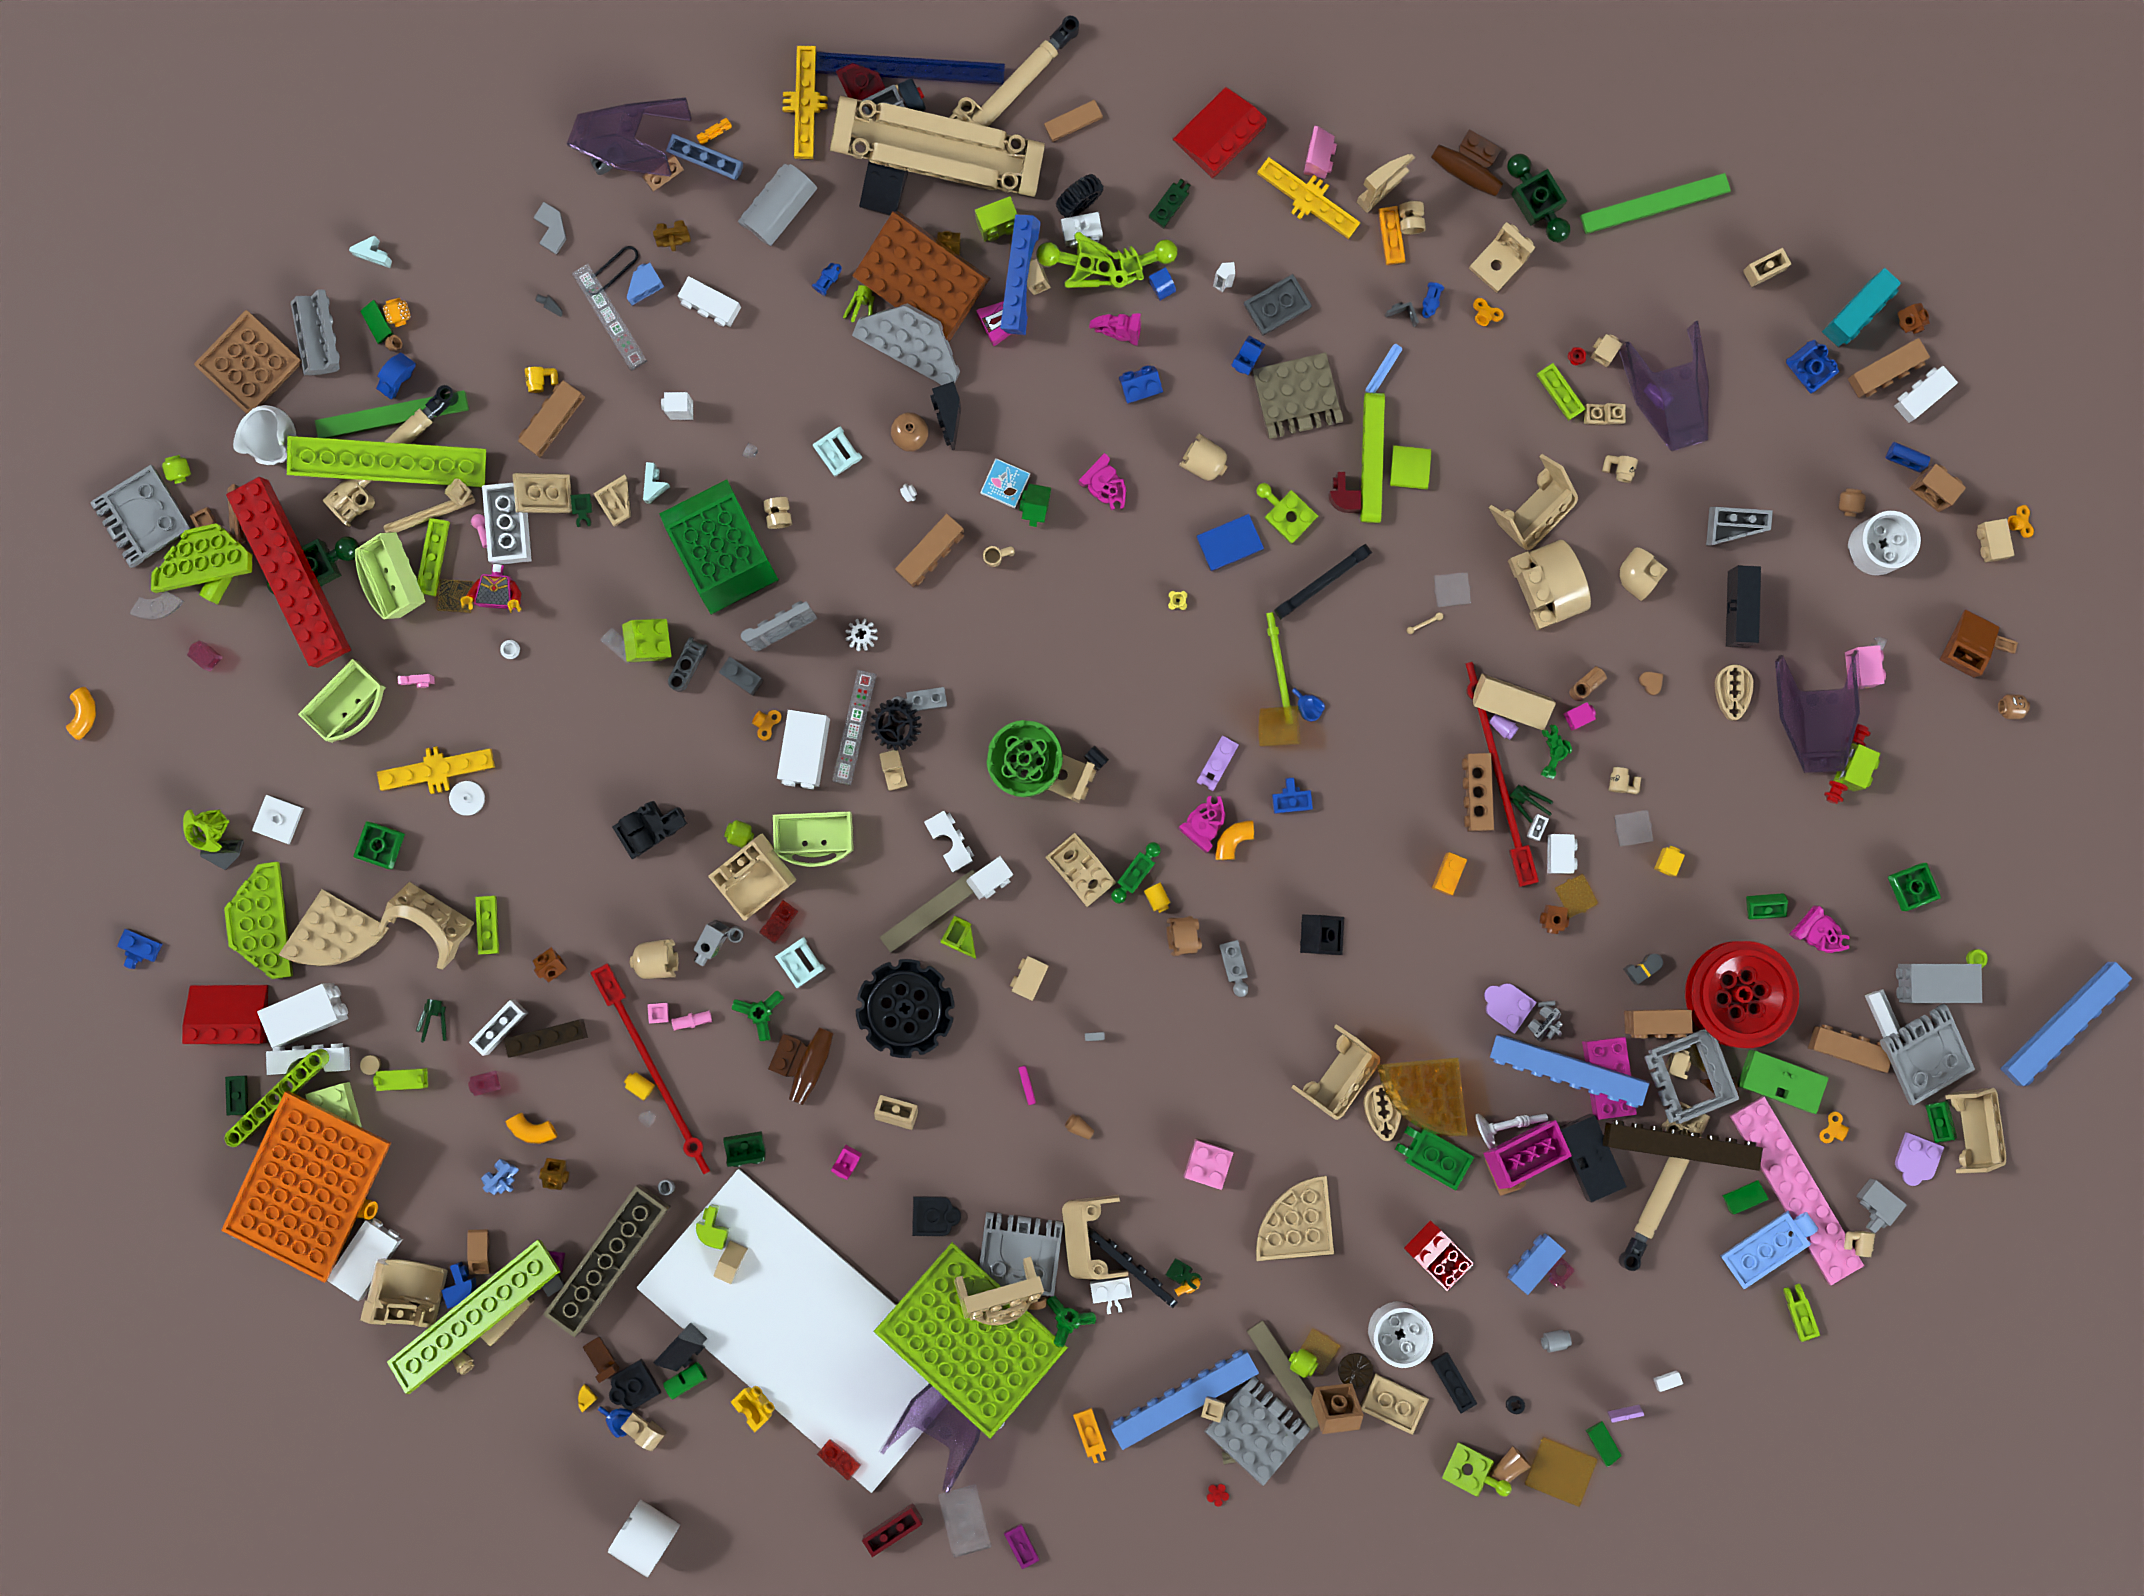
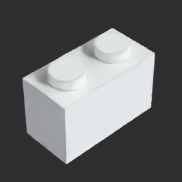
M664 392V398L661 399V408L670 420H693V400L687 392Z
M1548 835L1547 873L1572 874L1577 869V858H1574V850H1577V839H1574V835Z
M999 856L969 877L966 882L979 900L984 896L988 899L996 893L995 888L998 886L1003 888L1011 882L1009 879L1013 876V873L1001 856Z

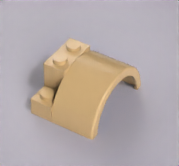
M1558 540L1530 552L1527 551L1508 560L1513 575L1517 578L1525 596L1536 630L1590 609L1591 597L1584 571L1574 551L1564 540ZM1533 562L1536 567L1531 568V563ZM1552 603L1553 611H1550L1546 605Z
M763 833L749 842L708 876L744 921L796 881L795 876L775 853L774 847Z
M378 1259L360 1320L368 1324L386 1325V1323L416 1325L418 1327L432 1326L437 1319L442 1298L441 1290L444 1289L448 1270L409 1260ZM409 1302L418 1303L420 1305L417 1307L416 1305L411 1304Z

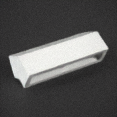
M1234 262L1222 263L1215 274L1213 287L1221 292L1233 285L1235 277Z
M1884 990L1874 991L1865 995L1883 1038L1892 1033L1900 1037L1899 1029L1901 1028Z

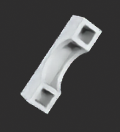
M343 1043L331 1044V1048H324L323 1044L311 1045V1049H304V1045L292 1046V1050H285V1046L273 1047V1051H266L267 1075L288 1074L300 1060L317 1049H324L329 1054V1061L323 1067L325 1072L350 1070L349 1047H343ZM315 1055V1060L320 1063L319 1057Z

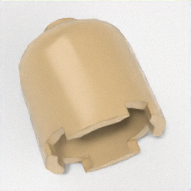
M1198 433L1196 436L1198 441L1195 440L1194 443H1191L1183 456V459L1186 461H1182L1179 466L1204 480L1211 481L1218 475L1222 476L1228 467L1225 465L1227 454L1217 444Z
M672 939L639 944L634 949L633 956L630 957L631 968H634L636 974L643 979L676 977L674 971H678L679 961L678 952L674 953L672 947L675 945V942Z

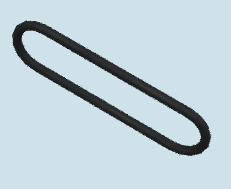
M625 246L624 248H622L591 278L594 279L600 272H602L612 261H614L626 249L634 250V260L630 262L621 272H619L599 292L590 293V291L585 287L586 292L591 296L602 293L631 265H633L636 262V260L638 259V251L632 246Z

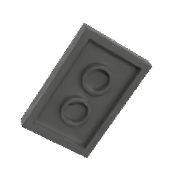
M1293 274L1244 302V306L1262 336L1312 308L1311 303Z

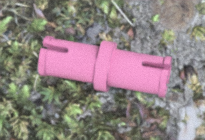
M710 1010L697 1014L688 1013V1016L671 1020L673 1029L676 1031L678 1029L695 1028L696 1025L711 1023L712 1017Z

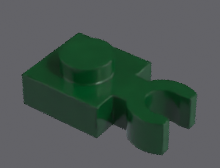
M591 494L570 495L572 513L578 514L576 520L577 527H581L580 522L582 519L587 521V526H591V519L587 516V513L593 512Z
M1176 1258L1165 1274L1168 1278L1182 1286L1187 1282L1192 1289H1197V1286L1192 1283L1194 1279L1202 1281V1277L1198 1273H1191L1193 1271L1192 1267Z

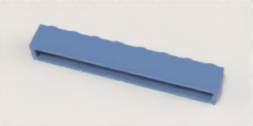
M2107 962L2000 1069L2017 1086H2028L2034 1081V1076L2038 1072L2044 1071L2048 1066L2047 1063L2051 1059L2058 1057L2061 1054V1049L2065 1045L2071 1044L2075 1040L2074 1036L2078 1032L2084 1031L2088 1027L2087 1023L2092 1018L2098 1017L2102 1013L2101 1009L2105 1005L2111 1004L2115 1000L2114 996L2118 992L2124 991L2129 986L2128 982L2132 978L2117 962Z
M1500 1034L1496 1035L1490 1058L1494 1059L1493 1062L1505 1065L1506 1062L1512 1064V1068L1516 1070H1531L1532 1075L1538 1077L1546 1075L1550 1077L1551 1081L1557 1083L1565 1081L1569 1083L1570 1087L1576 1089L1584 1087L1589 1089L1588 1092L1594 1095L1603 1093L1608 1095L1607 1098L1613 1101L1625 1100L1627 1105L1638 1108V1105L1643 1106L1650 1083L1649 1081Z
M1240 1349L1234 1352L1232 1358L1227 1361L1225 1359L1215 1363L1216 1367L1208 1370V1368L1202 1370L1195 1379L1188 1378L1181 1383L1179 1388H1170L1164 1392L1163 1397L1159 1399L1155 1397L1147 1402V1406L1133 1409L1130 1411L1131 1415L1115 1419L1113 1425H1111V1430L1122 1450L1204 1405L1207 1396L1216 1398L1259 1374L1248 1351Z

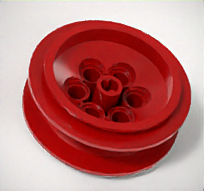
M1731 941L1710 948L1696 960L1686 980L1685 1002L1687 1009L1692 1010V1021L1699 1030L1704 1028L1712 1037L1717 1039L1719 1044L1737 1048H1756L1778 1039L1792 1024L1799 1005V986L1790 964L1774 949L1752 941ZM1743 971H1746L1748 973V979L1746 981H1744L1741 978V974ZM1724 975H1727L1730 979L1727 985L1722 981ZM1757 985L1761 987L1759 995H1756L1754 991ZM1740 991H1742V997H1739ZM1720 993L1724 996V1001L1721 1004L1717 1001V996ZM1752 1003L1756 1006V1011L1753 1014L1749 1011V1006ZM1732 1008L1737 1010L1735 1018H1732L1730 1015Z

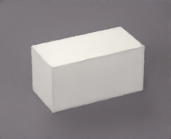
M1539 814L1535 815L1526 837L1540 841L1549 819Z
M1678 1371L1653 1378L1656 1388L1660 1392L1683 1384Z

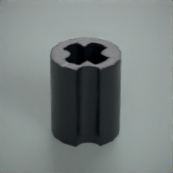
M1096 746L1092 747L1084 756L1088 762L1095 764L1094 768L1097 771L1109 761Z

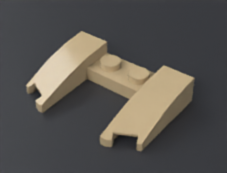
M1407 154L1388 162L1365 179L1363 185L1367 190L1358 197L1357 203L1366 213L1402 181L1401 179L1408 174L1409 170L1406 166L1415 159L1413 154Z

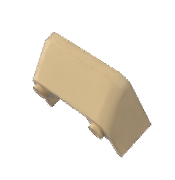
M1543 454L1539 456L1545 466V469L1539 473L1537 478L1539 489L1515 513L1510 509L1500 511L1492 505L1489 507L1498 525L1525 550L1534 548L1578 501V495L1564 467Z
M1336 1024L1334 1028L1342 1034L1336 1043V1048L1340 1053L1319 1083L1311 1081L1304 1086L1303 1091L1295 1085L1291 1088L1333 1119L1338 1120L1345 1114L1377 1069L1380 1057L1359 1039Z
M1976 1089L1945 1095L1946 1099H1951L1952 1107L1957 1111H1961L1966 1149L1959 1155V1162L1963 1167L1956 1169V1173L1989 1172L2006 1164V1150L1996 1089Z
M1119 1195L1069 1200L1063 1205L1062 1214L1068 1267L1072 1277L1076 1279L1099 1280L1128 1276L1127 1269L1108 1270L1107 1264L1103 1260H1091L1087 1221L1099 1218L1101 1204L1120 1202Z

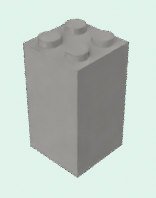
M1898 964L1896 978L1898 979L1899 987L1896 989V996L1899 1002L1982 1003L1981 964Z

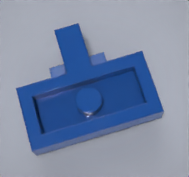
M1293 777L1285 778L1286 788L1282 789L1281 794H1272L1274 813L1313 809L1311 790L1300 791L1299 787H1295Z
M124 929L117 947L126 950L125 955L127 958L124 966L135 969L138 961L142 962L144 958L155 962L162 943L132 930Z

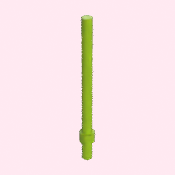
M1274 612L1266 613L1269 627L1267 632L1268 637L1271 638L1286 725L1290 726L1294 725L1278 639L1279 629L1276 627Z

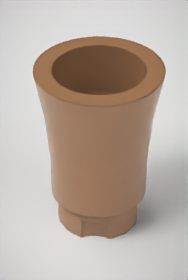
M1512 1446L1507 1454L1492 1468L1488 1476L1497 1481L1505 1480L1510 1483L1532 1466L1520 1451Z

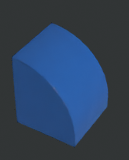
M1166 267L1149 276L1148 282L1159 300L1176 292L1174 282Z

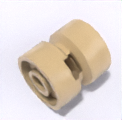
M1410 201L1399 205L1400 218H1403L1400 221L1401 233L1412 235L1424 232L1426 229L1425 219L1422 218L1424 215L1423 202Z
M775 497L764 501L765 512L768 513L766 520L769 529L785 528L792 525L791 514L787 512L790 509L787 497Z

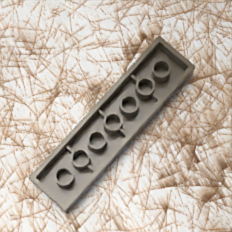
M641 1184L635 1186L543 1315L574 1338L579 1335L671 1206Z

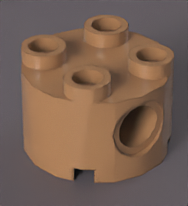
M1192 916L1168 918L1167 923L1170 926L1167 927V940L1169 949L1174 950V952H1171V955L1175 957L1188 953L1196 954L1197 950L1202 948L1201 939L1197 937V930H1199L1198 919H1193Z

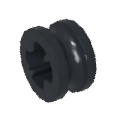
M1511 1396L1506 1400V1408L1512 1414L1517 1415L1524 1411L1525 1403L1520 1397ZM1519 1400V1409L1515 1408L1512 1410L1513 1406H1511V1403Z

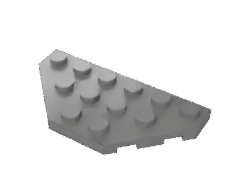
M908 303L858 319L852 336L935 382L944 385L954 381L955 384L960 374L959 367L953 359L950 344L942 331L943 326L941 322Z

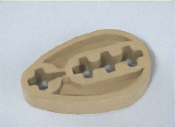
M1730 665L1723 668L1715 678L1717 702L1728 720L1735 721L1742 717L1748 708L1753 693V677L1745 667L1740 665ZM1735 669V672L1739 674L1735 677V682H1738V685L1735 686V691L1738 692V695L1733 698V694H1730V691L1733 690V685H1730V681H1733V675H1730V672ZM1733 706L1738 711V714H1735L1734 717L1729 712V710L1733 709Z
M1384 1084L1375 1085L1364 1096L1365 1114L1377 1136L1384 1141H1390L1394 1138L1401 1120V1098L1394 1088ZM1379 1088L1386 1091V1094L1383 1095V1100L1387 1101L1384 1109L1388 1110L1389 1113L1385 1115V1118L1378 1114L1382 1110L1381 1106L1377 1105V1102L1380 1101V1096H1376ZM1384 1122H1386L1387 1129L1391 1130V1133H1388V1137L1381 1134V1131L1384 1130Z

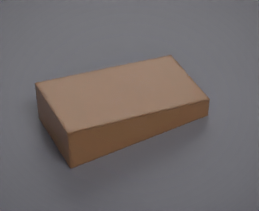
M1997 635L1994 648L2015 654L2018 642Z

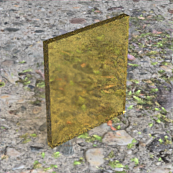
M1543 1437L1525 1485L1580 1507L1598 1459Z

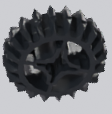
M1093 174L1085 175L1065 189L1056 202V207L1060 214L1065 218L1074 217L1089 208L1103 192L1104 186L1099 178Z
M894 699L893 702L887 700L886 704L881 703L880 708L874 710L877 715L871 716L875 720V722L870 723V726L875 727L871 733H877L878 736L875 737V740L881 739V746L887 743L886 747L888 750L892 746L894 751L899 750V746L904 750L906 745L910 747L913 745L912 741L918 740L916 735L921 734V731L917 729L922 727L921 723H917L921 716L915 717V713L918 710L914 709L911 711L912 704L910 703L905 706V700H902L900 704L898 699ZM895 710L901 711L907 718H901ZM888 712V723L883 726L884 716ZM903 722V724L899 725L898 727H889L893 725V723ZM909 724V732L904 738V727ZM885 731L892 732L897 740L888 736Z

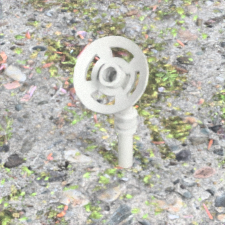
M1476 1114L1479 1131L1489 1149L1495 1147L1494 1134H1497V1131L1516 1126L1518 1128L1528 1127L1530 1124L1548 1121L1547 1114L1535 1116L1522 1115L1512 1120L1489 1124L1482 1115Z

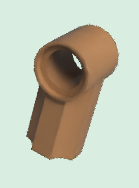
M1595 666L1570 688L1571 698L1576 701L1586 698L1607 679L1604 671ZM1581 687L1584 690V695H1579L1576 688Z

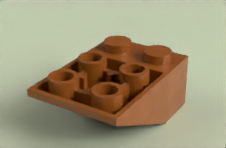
M1964 610L1940 661L1973 678L1981 676L1991 658L2000 627L1968 610Z

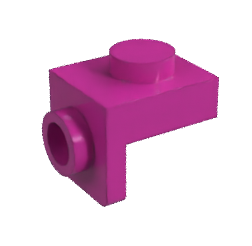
M845 1145L831 1171L838 1177L848 1180L862 1153Z

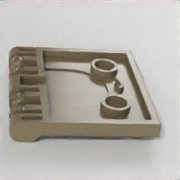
M1326 352L1252 370L1269 439L1277 438L1275 423L1280 437L1284 436V428L1281 423L1284 421H1288L1291 434L1296 433L1293 419H1296L1299 432L1313 429L1310 415H1313L1316 428L1321 427L1318 413L1322 412L1325 414L1327 425L1333 424L1330 411H1332L1335 424L1343 422Z

